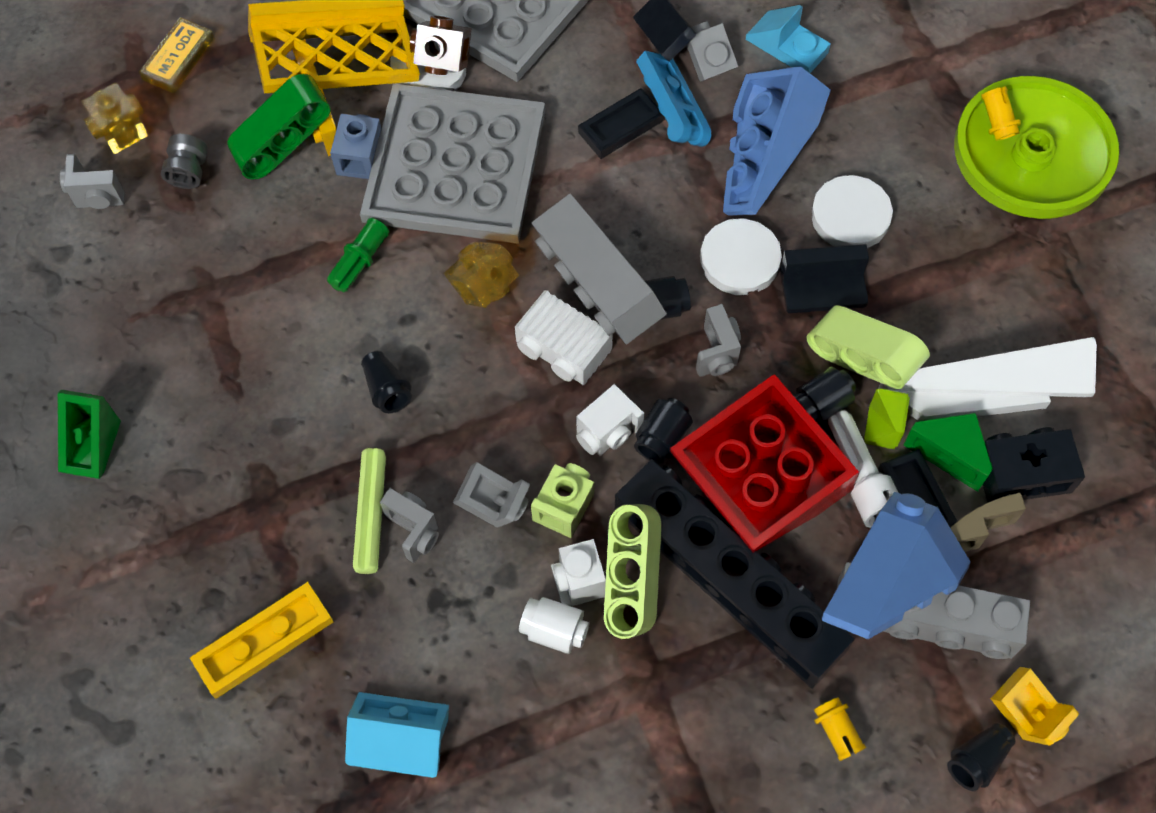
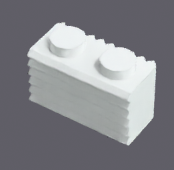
M544 290L515 326L516 342L520 351L533 360L541 357L551 364V368L557 376L568 382L575 379L582 385H585L592 374L596 372L597 367L605 360L607 354L612 350L613 334L608 336L596 321L591 320L589 316H585L582 312H578L576 308L571 307L568 303H564L562 299L551 295L548 290Z

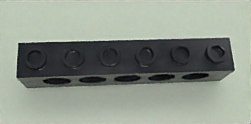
M651 459L615 494L614 510L624 505L645 504L651 506L656 511L659 506L664 504L676 507L679 513L672 517L663 516L657 511L661 518L660 552L813 689L845 655L855 638L849 634L850 632L822 621L824 611L815 604V597L806 587L800 583L793 585L780 573V566L768 554H758L756 551L753 553L729 523L727 525L714 515L715 511L712 505L704 497L698 494L693 496L681 486V479L671 468L667 466L661 468ZM633 513L628 523L641 533L643 529L642 519L638 514ZM694 533H703L711 539L712 543L707 546H697L690 541L689 537ZM727 562L738 563L743 567L745 573L737 577L730 576L723 570L722 565ZM770 592L775 595L779 604L774 607H765L758 602L756 594ZM794 622L807 624L811 628L813 636L810 638L797 637L792 632L790 624Z

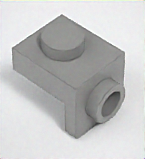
M708 21L691 27L696 32V36L684 48H688L700 82L738 67L723 23L710 27Z
M76 154L66 155L65 169L60 171V185L62 191L68 193L76 208L92 207L104 209L109 206L124 205L125 191L113 170L86 172Z
M723 304L706 309L704 330L712 348L698 353L696 371L699 377L708 374L719 376L729 372L738 364L741 349L739 326L734 317L728 318Z
M476 462L470 466L453 503L498 528L519 520L528 505V498L525 495L530 484L524 480L512 483Z
M389 488L380 501L386 518L411 532L404 541L402 548L406 559L415 563L421 553L427 555L438 539L439 532H437L438 526L435 515L425 509L427 507L426 504L416 495L407 491L401 495Z

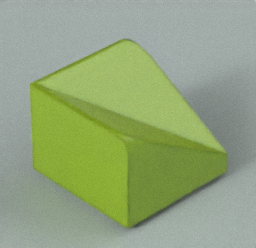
M876 389L869 405L864 436L866 444L889 449L898 447L905 432L910 399L908 394L886 389Z

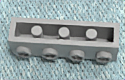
M571 193L531 222L540 235L535 240L537 246L548 260H551L553 257L559 260L554 264V267L568 285L574 280L579 285L573 291L588 310L593 306L599 310L594 317L608 336L616 332L627 345L667 315L652 289Z
M846 562L838 578L837 588L851 563ZM958 586L955 591L948 595L943 592L933 596L931 604L923 609L915 606L906 611L902 621L882 632H887L900 639H920L934 642L936 645L947 649L963 648L977 651L986 657L994 659H1012L1026 645L1030 600Z

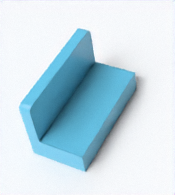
M359 692L347 716L345 763L350 766L431 778L436 777L439 771L441 740L448 722L449 705Z

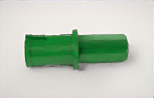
M369 218L355 240L344 246V255L327 277V282L333 289L338 292H347L364 267L371 266L373 263L371 257L390 232L382 222Z

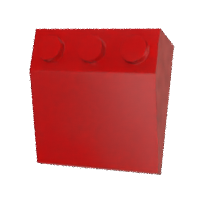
M775 374L670 448V452L753 553L828 509L853 490L859 475L856 467Z

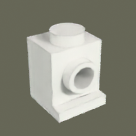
M614 384L576 416V438L589 454L594 455L597 453L601 456L610 447L613 450L619 448L629 438L630 430L636 434L644 421V412Z
M594 539L559 548L560 563L552 564L551 569L561 603L574 606L604 598L606 579Z

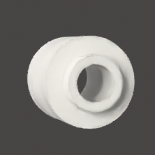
M542 597L540 601L530 598L522 614L519 632L528 635L529 641L570 654L574 646L582 648L590 622L583 620V610Z

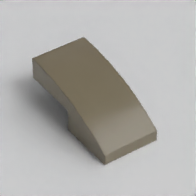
M1021 493L991 501L965 515L951 527L964 552L979 549L989 536L988 529L1012 525L1017 522L1026 510Z

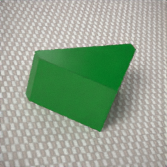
M62 389L58 392V472L100 479L103 476L121 420L103 396Z
M976 413L915 422L903 446L911 451L920 449L925 460L977 492L992 471Z

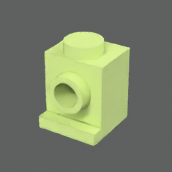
M568 463L565 468L555 464L538 497L534 498L531 504L532 521L572 538L594 496V481L589 480V472L572 463ZM559 488H562L571 494L564 497L560 496L557 491Z

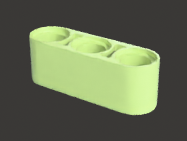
M838 305L833 306L806 336L812 350L825 360L895 389H902L930 357L927 346L916 335Z
M645 504L621 506L613 512L609 521L604 622L608 631L621 639L632 638L646 633L653 627L657 617L661 518L654 508ZM633 513L638 514L643 522L642 532L637 537L630 532L628 527L629 518ZM630 559H634L640 567L641 573L637 582L630 580L626 574V564ZM627 604L631 605L638 615V621L634 628L630 627L623 617L624 608Z

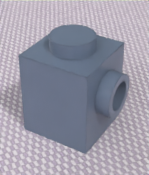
M364 114L340 115L330 152L336 175L369 179L382 129L379 118H372Z

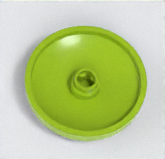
M1012 77L985 87L965 107L954 138L957 164L969 185L982 198L1006 212L1028 218H1059L1074 214L1088 207L1107 188L1116 171L1119 160V142L1115 128L1099 104L1074 86L1046 77ZM1006 86L1015 119L1021 121V125L1018 126L1020 133L1013 137L996 141L994 134H989V129L992 126L981 95L990 90Z

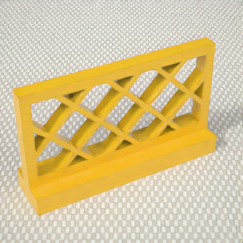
M302 0L248 4V33L250 42H253L264 94L276 92L288 79L298 74L312 76L319 89L418 82L420 73L418 66L413 64L414 53L410 52V37L403 16L405 7L403 0ZM398 33V37L391 43L377 34ZM353 35L362 37L355 46L340 38V36ZM321 38L324 41L315 49L301 39ZM282 40L285 42L278 51L263 44L265 41ZM369 42L385 51L378 59L362 51ZM331 45L346 53L339 62L324 54ZM293 48L308 56L300 65L285 57ZM391 56H394L406 63L407 69L394 70L385 63ZM355 58L370 68L366 72H354L347 66ZM317 61L331 69V71L327 75H316L308 69ZM278 64L292 72V74L288 78L271 79L269 72Z

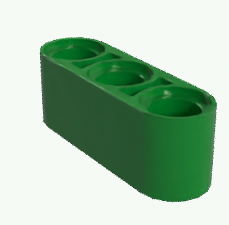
M298 74L288 79L228 138V148L245 178L254 180L268 175L329 117L330 106L312 76Z

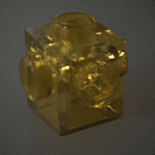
M116 82L81 101L89 115L83 119L87 128L96 140L102 137L114 155L148 136L139 116L144 114L140 103L133 93L125 95Z
M472 242L465 246L458 254L459 259L443 273L467 305L486 308L491 302L504 297L510 290L509 285L519 277V274L511 264L513 258L510 253L500 244Z

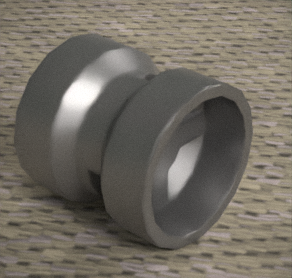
M188 134L171 136L166 150L169 158L164 160L160 174L162 179L168 184L182 189L198 187L203 173L200 165L205 163L208 152L207 145L201 139Z

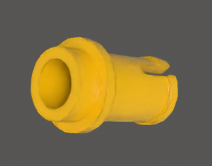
M1006 86L990 90L981 95L992 126L989 129V134H994L996 141L1004 140L1020 133L1018 126L1021 125V121L1015 119Z
M839 697L814 709L818 717L814 721L816 724L821 723L838 755V760L842 761L851 756L843 737L847 738L855 754L867 747L865 743L863 744L846 712L849 708L848 704L842 705Z

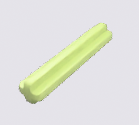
M366 448L361 454L353 568L356 573L374 574L378 570L382 521L380 501L384 493L386 466L385 452L379 448Z

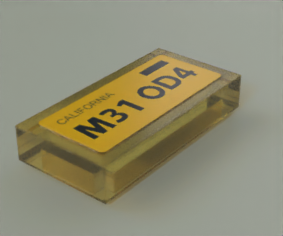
M179 17L139 71L142 80L175 93L215 39L212 30Z

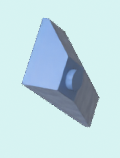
M801 66L745 75L733 110L732 120L738 124L736 136L730 139L729 150L734 153V163L727 171L723 212L725 214L756 215L818 127L831 89Z
M894 492L879 512L824 611L822 621L865 639H870L902 621L904 613L911 608L917 606L923 609L931 604L932 598L936 594L943 592L948 595L955 591L969 568L970 560L939 508L925 503L922 498L916 495Z

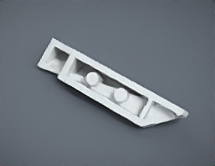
M1090 337L920 368L902 389L891 388L880 383L878 389L908 394V397H910L909 415L918 421L976 413L977 417L1046 409L1051 402L1050 396L1093 397L1096 384L1097 344L1095 338Z

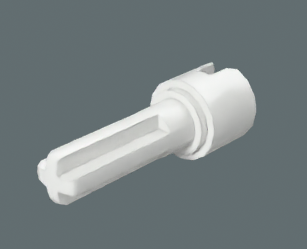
M841 410L828 419V425L840 450L859 471L851 496L865 526L871 528L875 521L874 515L878 516L893 493H898L891 476L879 473L852 415L846 410Z

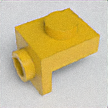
M1019 667L990 698L1023 740L1048 746L1065 737L1069 731V726L1079 715V712L1073 705L1058 703L1031 668Z

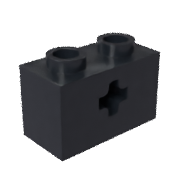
M1043 427L1030 432L1028 435L1012 437L1010 433H1000L989 437L985 441L992 466V471L983 483L987 503L1016 493H1021L1023 500L1070 494L1075 491L1085 478L1071 429L1055 431L1052 427Z

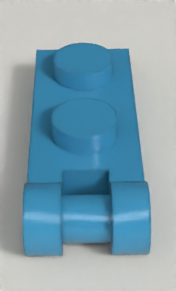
M644 51L636 62L644 76L645 84L651 89L658 103L659 111L665 116L669 124L667 129L668 138L673 142L686 143L688 141L694 146H706L711 139V128L674 59L667 61L661 54Z

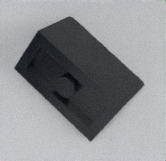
M867 244L784 251L780 276L787 313L828 311L837 305L848 309L865 308L868 303L864 272L869 261Z

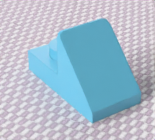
M801 5L768 11L746 34V40L791 68L801 66L809 73L829 53L831 45L828 41L800 25L803 10Z

